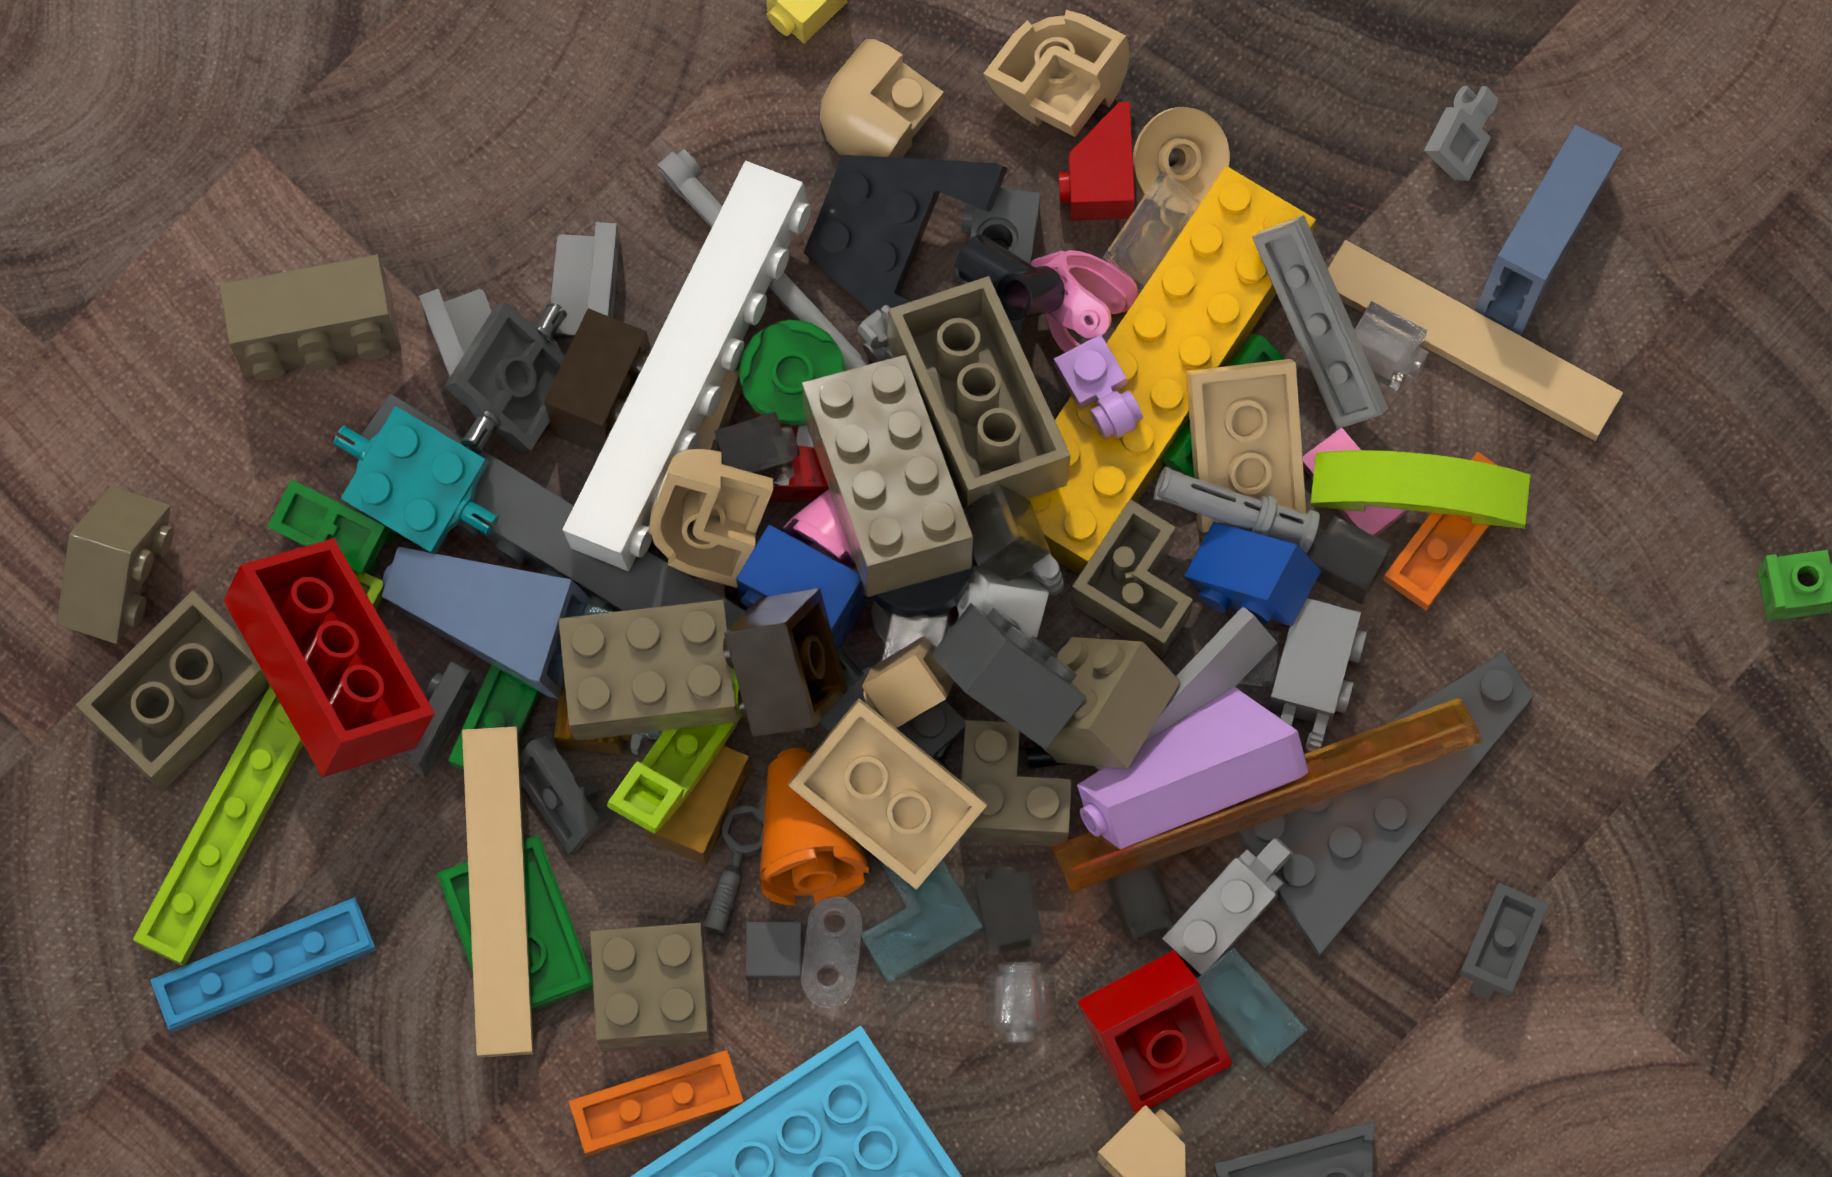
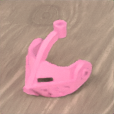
M1073 250L1059 251L1036 258L1031 262V265L1034 267L1048 266L1059 273L1064 283V300L1060 308L1046 314V319L1053 338L1065 353L1081 345L1070 335L1067 328L1089 339L1100 334L1103 335L1111 325V314L1128 311L1138 297L1137 285L1131 277L1112 264L1091 254Z

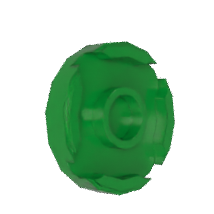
M790 319L777 322V324L761 330L752 337L742 353L739 377L744 398L757 415L774 425L797 428L806 425L803 417L802 383L846 371L841 350L828 332L811 322Z

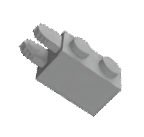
M1309 598L1306 599L1293 625L1289 628L1268 710L1282 714L1281 719L1290 726L1294 717L1313 722L1314 727L1308 735L1305 750L1307 752L1306 757L1318 760L1326 727L1331 726L1335 711L1346 713L1354 682L1343 679L1348 661L1359 663L1367 632L1357 629L1361 612Z

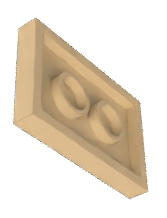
M1292 359L1186 371L1194 478L1258 500L1261 496L1266 497L1270 495L1277 498V504L1306 513L1296 362ZM1197 513L1198 529L1203 533L1209 531L1213 521L1238 528L1237 526Z
M859 698L788 782V786L916 890L987 806L985 800Z

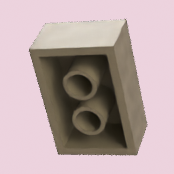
M378 254L219 284L229 345L245 378L254 377L257 380H272L283 376L285 370L306 367L309 370H324L335 366L338 360L353 357L366 361L377 360L386 357L390 350L401 349L392 293Z
M192 590L76 704V707L99 733L163 793L269 688L270 684L245 639Z
M724 599L558 619L568 720L575 741L739 722L733 668L728 666L723 652L724 632L728 629Z

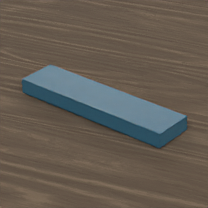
M356 897L165 973L150 981L167 1027L171 1033H174L377 951L360 905Z

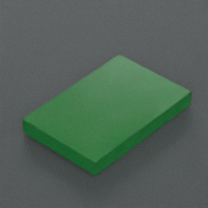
M539 834L523 840L532 1012L593 989L592 974ZM467 861L437 873L473 971Z

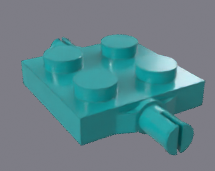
M397 406L393 408L381 431L371 440L366 439L346 425L342 426L338 433L354 441L355 445L338 436H335L333 445L340 447L359 459L356 473L340 499L434 554L437 553L448 532L462 520L483 532L486 536L490 535L494 530L491 526L477 519V516L494 525H497L499 516L473 502L476 485L490 463L487 459Z

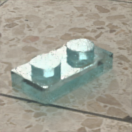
M1234 947L1197 978L1209 1007L1265 1069L1306 1034L1308 1030Z

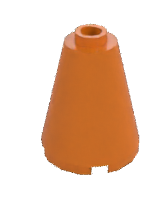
M790 748L780 752L777 758L769 764L767 773L759 880L762 894L770 901L783 905L797 906L795 896L813 895L814 904L827 903L845 897L862 887L865 883L864 872L869 874L868 860L861 845L788 786V782L813 754L804 748Z

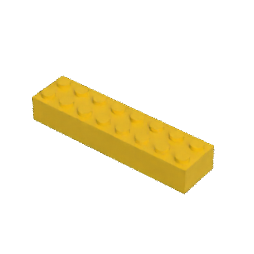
M1228 166L1224 167L1106 343L1127 378V386L1119 389L1118 392L1120 394L1126 391L1131 392L1140 407L1143 419L1136 422L1135 430L1116 439L1112 435L1104 439L1097 430L1090 415V410L1097 407V402L1079 410L1071 396L1055 419L1071 455L1067 486L1003 507L1036 544L1039 542L1057 562L1078 575L1081 574L1129 500L1131 499L1136 503L1139 502L1165 463L1162 457L1190 419L1186 371L1228 366L1277 294L1252 236L1261 230L1303 215L1313 234L1315 218Z

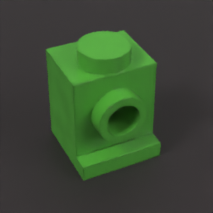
M1828 550L1779 557L1776 554L1765 556L1757 569L1767 621L1825 614L1832 611V563L1830 564ZM1811 574L1814 585L1810 587L1802 585L1797 575Z

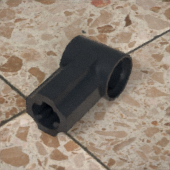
M985 235L971 237L968 244L959 250L954 265L959 271V277L969 283L989 276L1008 319L1013 321L1052 313L1060 308L1065 294L1064 283L1059 273L1048 266L1034 267Z

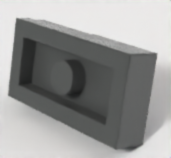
M452 661L449 663L444 674L438 672L428 685L425 697L435 715L417 747L396 754L410 761L416 774L424 778L427 777L477 685L470 670Z
M547 734L528 743L519 756L521 785L569 856L576 853L591 834L604 829L615 813L610 808L602 812L594 811L589 801L599 791L598 787L594 783L578 787L574 781L576 778L570 770L567 759L561 752L557 751Z
M1498 882L1459 973L1460 976L1473 981L1469 990L1470 993L1488 1001L1494 991L1511 997L1549 904Z

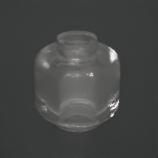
M1040 962L998 963L997 972L988 975L984 981V1014L987 1026L997 1031H1004L1005 1042L1037 1041V1031L1046 1030L1056 1022L1055 978L1050 973L1042 971V964Z

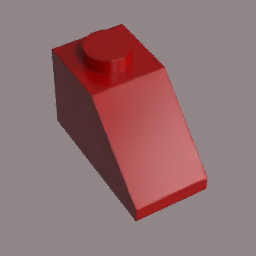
M1119 102L1069 152L1068 171L1058 172L1059 203H1069L1070 221L1133 219L1135 198L1130 102Z

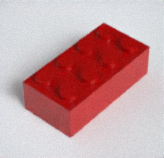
M333 538L241 564L223 602L322 778L415 749L433 719L435 712L336 540Z

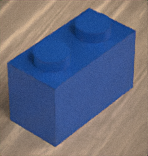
M1213 521L1184 577L1200 592L1198 595L1199 601L1215 611L1226 613L1228 608L1239 611L1244 607L1262 625H1268L1270 620L1292 626L1321 570L1297 544Z

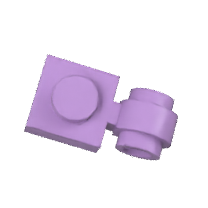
M1101 334L1054 358V367L1079 410L1097 402V407L1090 410V415L1097 430L1104 439L1112 435L1118 439L1136 429V422L1143 419L1142 412L1130 391L1122 394L1118 392L1119 389L1127 386V378Z

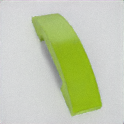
M1374 450L1317 452L1310 506L1364 512V506L1469 516L1472 517L1471 523L1525 529L1531 474L1484 462L1422 453Z
M733 668L735 694H736V703H737V712H738V721H739V720L741 719V717H742V715H741V713H740V711H739V707H738V691H739V686H738V682H737V679H736L735 671H734V668ZM738 722L664 730L641 763L636 761L608 801L607 807L655 834L677 811L700 781Z

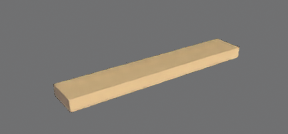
M1347 240L1344 241L1328 267L1338 294L1345 304L1595 442L1623 395L1622 391Z
M517 726L462 730L476 1053L478 1058L534 1054Z

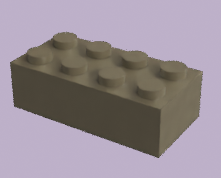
M989 276L888 309V344L894 357L907 356L966 519L1067 486L1071 455Z
M902 355L803 382V417L867 597L972 568L973 536L907 356Z

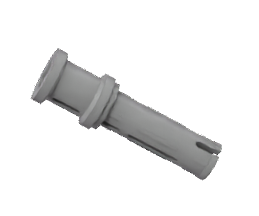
M1164 467V470H1162L1154 491V500L1173 504L1250 532L1297 544L1306 555L1311 548L1319 525V512L1309 510L1307 513H1303L1277 504V498L1270 495L1266 497L1261 496L1258 500L1184 475L1168 467Z

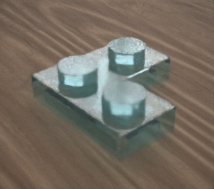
M943 859L917 890L880 861L881 867L906 909L865 931L860 936L888 985L983 931L982 924Z

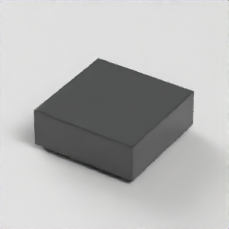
M746 922V979H801V922Z

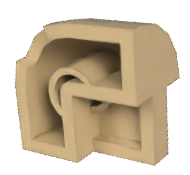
M1066 10L1065 16L1048 17L1032 25L1027 20L1012 34L983 74L992 90L1023 118L1038 127L1044 121L1076 137L1100 103L1110 108L1119 93L1128 70L1130 58L1129 42L1126 35L1084 14Z
M865 39L832 78L821 99L820 121L826 141L840 156L856 155L903 158L912 147L914 135L944 101V92L903 63V54L875 39Z
M702 448L684 450L673 456L651 510L649 534L652 535L657 548L668 558L669 566L689 575L737 588L736 578L755 548L756 531L773 492V479L721 464L722 452Z

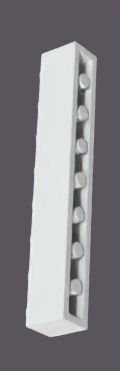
M744 162L562 529L571 549L626 571L630 570L636 556L642 558L647 552L652 541V535L649 534L651 510L673 456L684 450L697 449L699 443V434L697 432L704 417L710 418L719 405L722 395L720 385L727 370L734 371L742 358L744 351V341L742 340L749 325H757L760 321L767 303L765 293L772 279L778 280L787 266L789 259V250L787 248L794 234H801L809 221L811 205L808 203L803 182L751 162Z

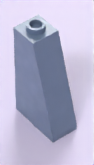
M1575 124L1498 254L1474 311L1522 336L1607 183L1621 153V147L1607 141L1603 136L1592 133Z
M402 547L397 548L393 563L386 568L383 576L382 597L403 616L546 696L559 698L564 682V670L558 619L585 616L590 600L572 579Z

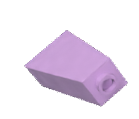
M1233 687L1144 742L1128 769L1105 767L1077 784L1084 806L1080 809L1081 818L1087 829L1094 836L1099 837L1102 835L1117 848L1123 849L1300 779L1308 774L1309 771L1298 731L1239 689Z

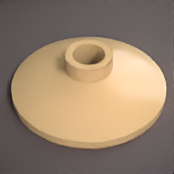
M1189 107L1171 108L1153 117L1139 134L1133 152V172L1140 191L1155 206L1172 212H1188L1197 209L1224 167H1229L1230 162L1229 145L1221 126L1207 113ZM1173 149H1176L1178 161L1174 166L1170 167L1169 155Z

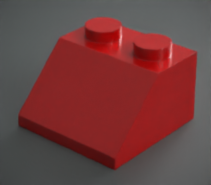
M1174 950L1077 1001L1096 1046L1135 1115L1145 1105L1150 1109L1233 1065L1199 981Z

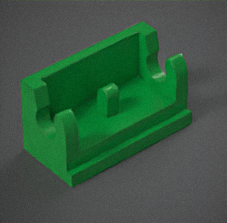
M292 479L267 526L304 546L334 538L352 570L363 575L366 570L375 572L378 569L380 562L376 559L383 545H391L397 534L396 531Z

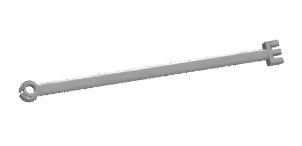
M685 149L678 154L671 152L656 165L658 171L670 187L679 196L683 197L712 228L722 205L697 179L703 174V171L695 159ZM784 272L778 280L772 279L768 290L796 320L811 322L831 335L842 352L846 371L869 365ZM1003 507L979 515L983 522L1026 567L1028 574L1038 581L1049 592V595H1058L1062 592L1064 581L1057 561L1039 542L1036 544Z

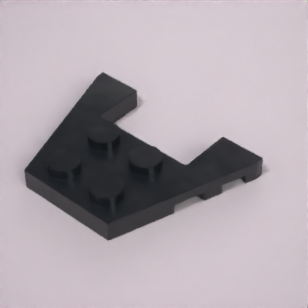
M842 155L803 253L871 314L878 309L881 312V308L885 305L894 308L912 302L913 300L901 296L900 291L939 194L944 193L990 212L1008 168L997 163Z

